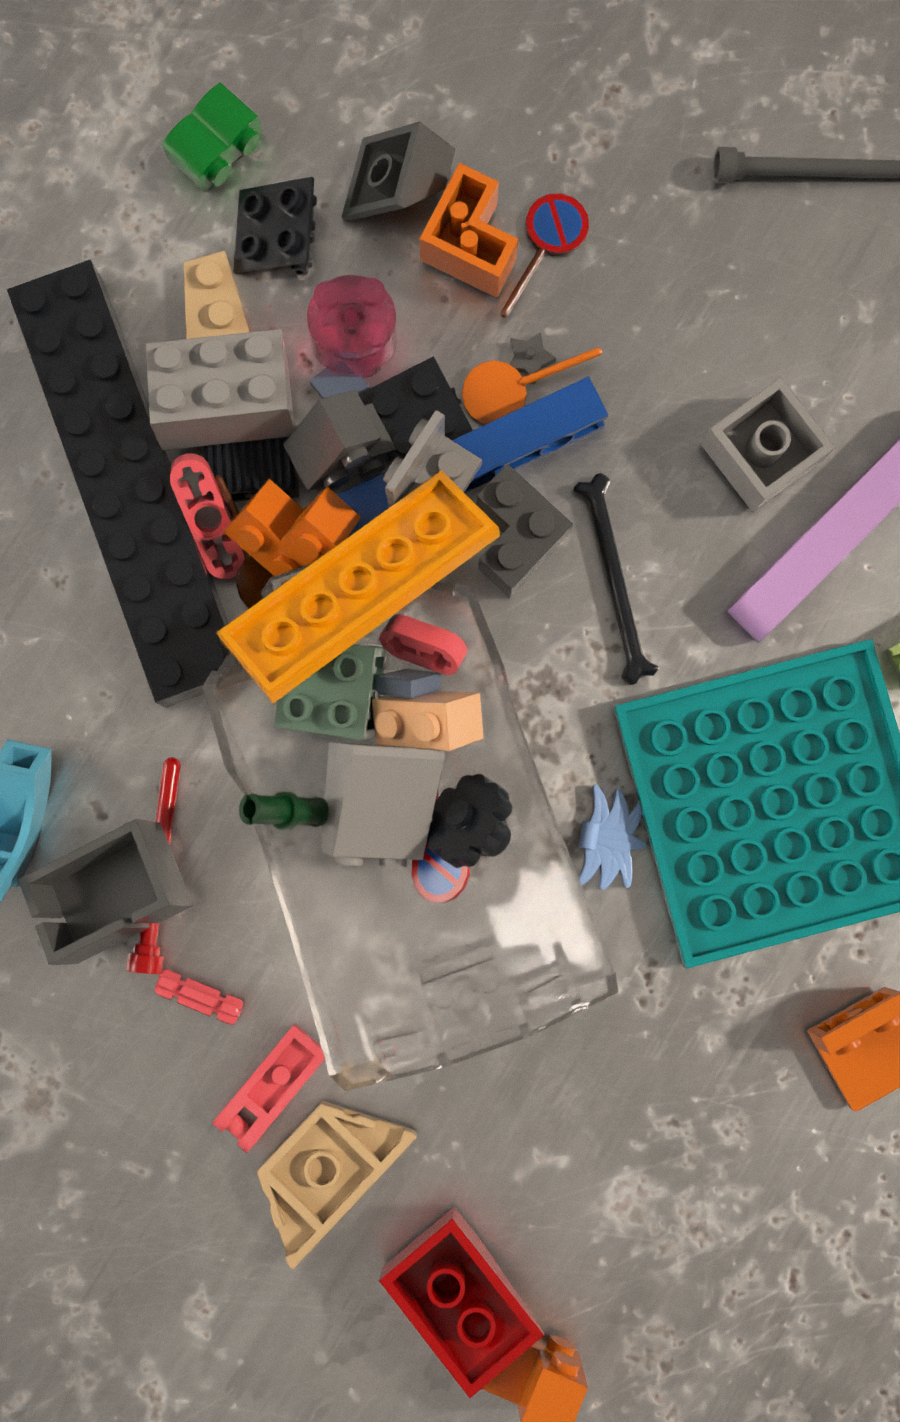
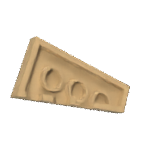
M225 250L183 262L186 339L250 332Z

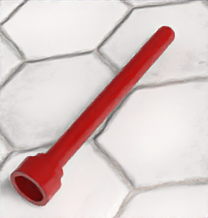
M169 757L163 762L155 822L161 823L169 846L181 768L179 760L174 757ZM149 923L150 928L140 932L139 942L134 943L133 952H128L125 971L142 974H162L164 955H160L161 946L157 945L160 923Z

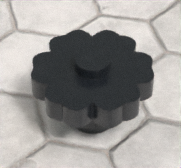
M483 774L465 775L457 783L456 789H444L434 805L432 814L434 820L430 823L427 837L429 850L455 868L463 866L472 867L478 862L480 856L494 857L501 854L507 848L511 839V830L506 821L513 810L512 804L509 801V793Z

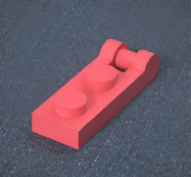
M295 1023L212 1124L221 1132L225 1129L239 1140L236 1145L247 1153L330 1052ZM244 1106L258 1117L252 1125H249L238 1115Z

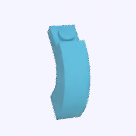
M7 739L0 750V903L10 886H19L18 879L25 875L40 835L51 780V749Z

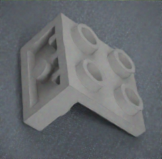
M436 410L429 421L424 418L419 421L409 438V443L412 444L411 449L404 459L396 457L386 471L383 481L387 483L385 493L388 508L441 470L465 492L482 466V459L445 437V415Z

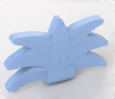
M593 785L592 814L589 822L582 821L578 847L584 848V863L576 885H584L592 878L600 866L599 889H606L619 871L623 886L629 888L632 882L630 851L646 847V843L633 836L642 816L639 802L637 801L631 812L628 813L625 797L622 791L617 789L614 792L613 803L609 810L602 790L598 785Z

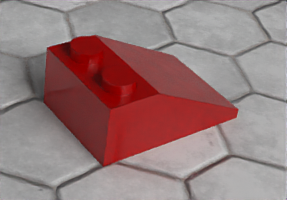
M455 1206L383 1266L379 1282L469 1398L473 1397L544 1336L543 1330L484 1243Z

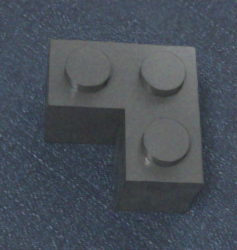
M356 390L319 399L283 444L307 491L328 486L333 490L347 483L350 478L359 475L363 480L369 479L385 469L384 462L396 450L373 404L364 405Z
M509 464L477 495L476 505L503 533L479 558L478 570L510 598L569 536L573 523Z

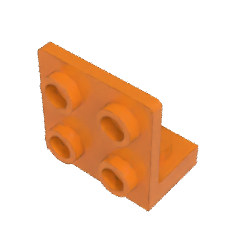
M883 987L807 1030L844 1099L853 1111H859L900 1088L899 991Z

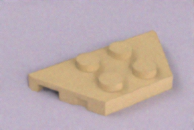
M322 1101L259 1167L257 1175L263 1193L268 1197L271 1206L270 1213L275 1228L279 1230L286 1251L285 1258L287 1264L292 1270L417 1138V1133L413 1129Z

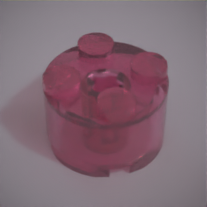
M344 275L321 282L316 286L307 311L310 340L316 359L321 365L323 364L329 370L342 376H361L365 379L378 373L389 358L391 359L397 345L396 310L393 300L385 290L382 282L371 277Z

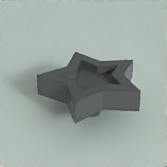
M541 332L528 341L510 338L514 353L510 365L519 372L529 375L556 362V357L543 348Z

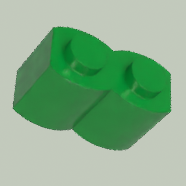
M219 83L201 98L191 114L175 125L161 145L167 158L205 192L213 186L222 185L232 171V163L242 155H250L258 147L263 130L259 117L222 83Z

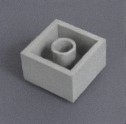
M782 377L711 427L700 443L752 512L820 464L836 448Z

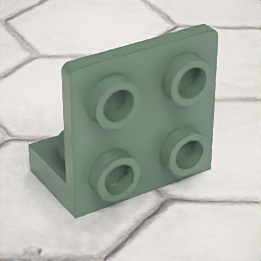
M353 644L277 700L275 726L282 729L357 740L375 738L372 699L382 696V694L376 692V676L385 673L387 657L385 648Z

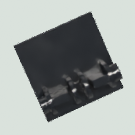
M313 177L239 190L234 273L291 266L292 274L299 276L308 274V268L313 266L310 244L315 240V235L311 231H314L316 226L313 214L314 206L317 205V197L313 194Z

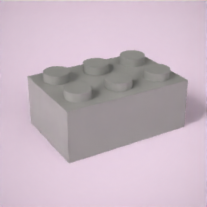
M281 329L145 343L150 425L161 450L289 437L295 431L289 363Z

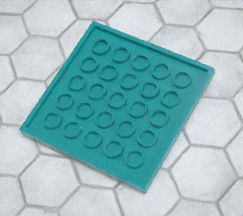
M872 639L613 707L684 968L688 969L900 912V732Z

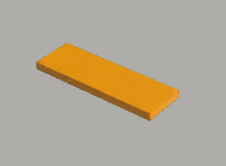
M441 470L217 631L216 634L273 704L500 536L499 527Z

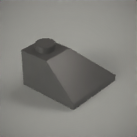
M420 121L363 138L341 217L346 221L403 209L444 190L451 175V165L456 149Z

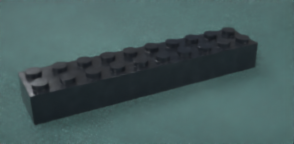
M91 259L7 289L155 703L167 708L248 678L247 672L216 634L217 631L229 624L213 578L205 566L171 487V464L166 450H161L151 428L147 398L104 281Z

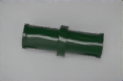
M278 792L274 796L250 794L245 795L241 799L239 815L243 823L247 825L273 824L277 829H292L296 825L319 827L323 826L328 820L329 807L325 799L321 797H297L292 792Z

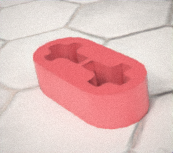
M400 614L391 617L379 637L381 645L391 655L445 675L456 673L468 653L466 644L456 634Z

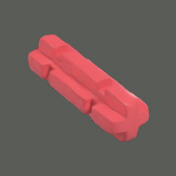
M169 969L164 970L159 976L155 986V993L168 1000L176 997L178 998V1004L210 1017L212 1013L218 1015L217 1020L229 1025H234L238 1020L243 1008V1001L230 994H227L226 998L220 996V990L191 978H187L186 981L181 980V974Z

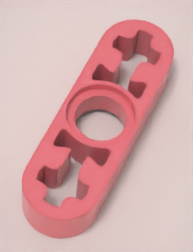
M183 454L176 458L171 465V487L209 573L219 579L234 578L237 576V572L245 560L244 550L236 542L224 534V530L232 521L208 462L197 454ZM191 467L194 473L200 471L203 473L198 476V484L202 495L195 499L194 491L189 481L184 480L180 482L179 480L183 477V468ZM211 491L213 495H205V494H206L207 492ZM210 506L217 509L221 514L220 522L212 528L200 526L195 520V514L200 508ZM222 536V543L228 554L236 553L232 556V564L224 565L222 560L214 561L218 558L214 539Z

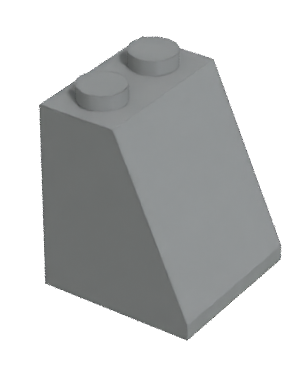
M329 742L325 801L328 803L329 816L323 825L321 852L335 857V864L346 866H362L363 858H380L379 865L386 867H407V859L423 860L444 764L445 751Z

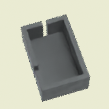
M134 819L18 879L32 918H65L66 923L42 922L35 926L49 965L78 964L150 928L149 923L158 924L193 906L161 823Z

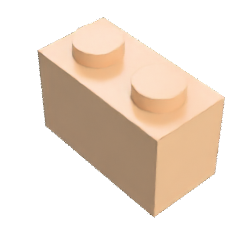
M437 691L412 699L389 695L372 699L376 745L451 751L484 739L480 693Z

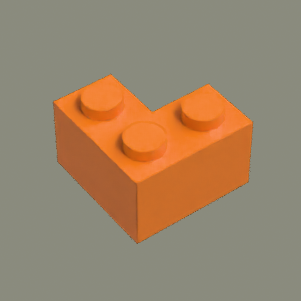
M459 163L419 238L420 261L497 298L516 262L519 239L488 224L497 207L499 181Z
M269 479L246 502L224 530V533L284 584L344 541L350 535L361 516L328 486L303 509Z
M550 1335L549 1339L541 1337L485 1385L482 1390L517 1404L520 1422H575L588 1385L580 1354L576 1351L575 1345L565 1338Z

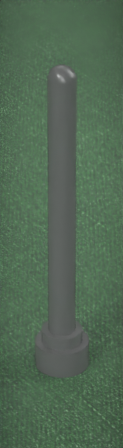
M717 147L713 162L714 183L733 184L735 179H742L743 175L900 179V160L745 157V153L738 152L736 147Z

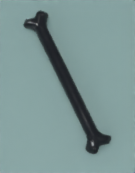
M598 473L591 482H578L573 488V492L582 496L589 504L626 656V666L621 678L629 685H634L641 676H654L659 667L649 662L643 655L605 501V493L610 484V479L606 475Z

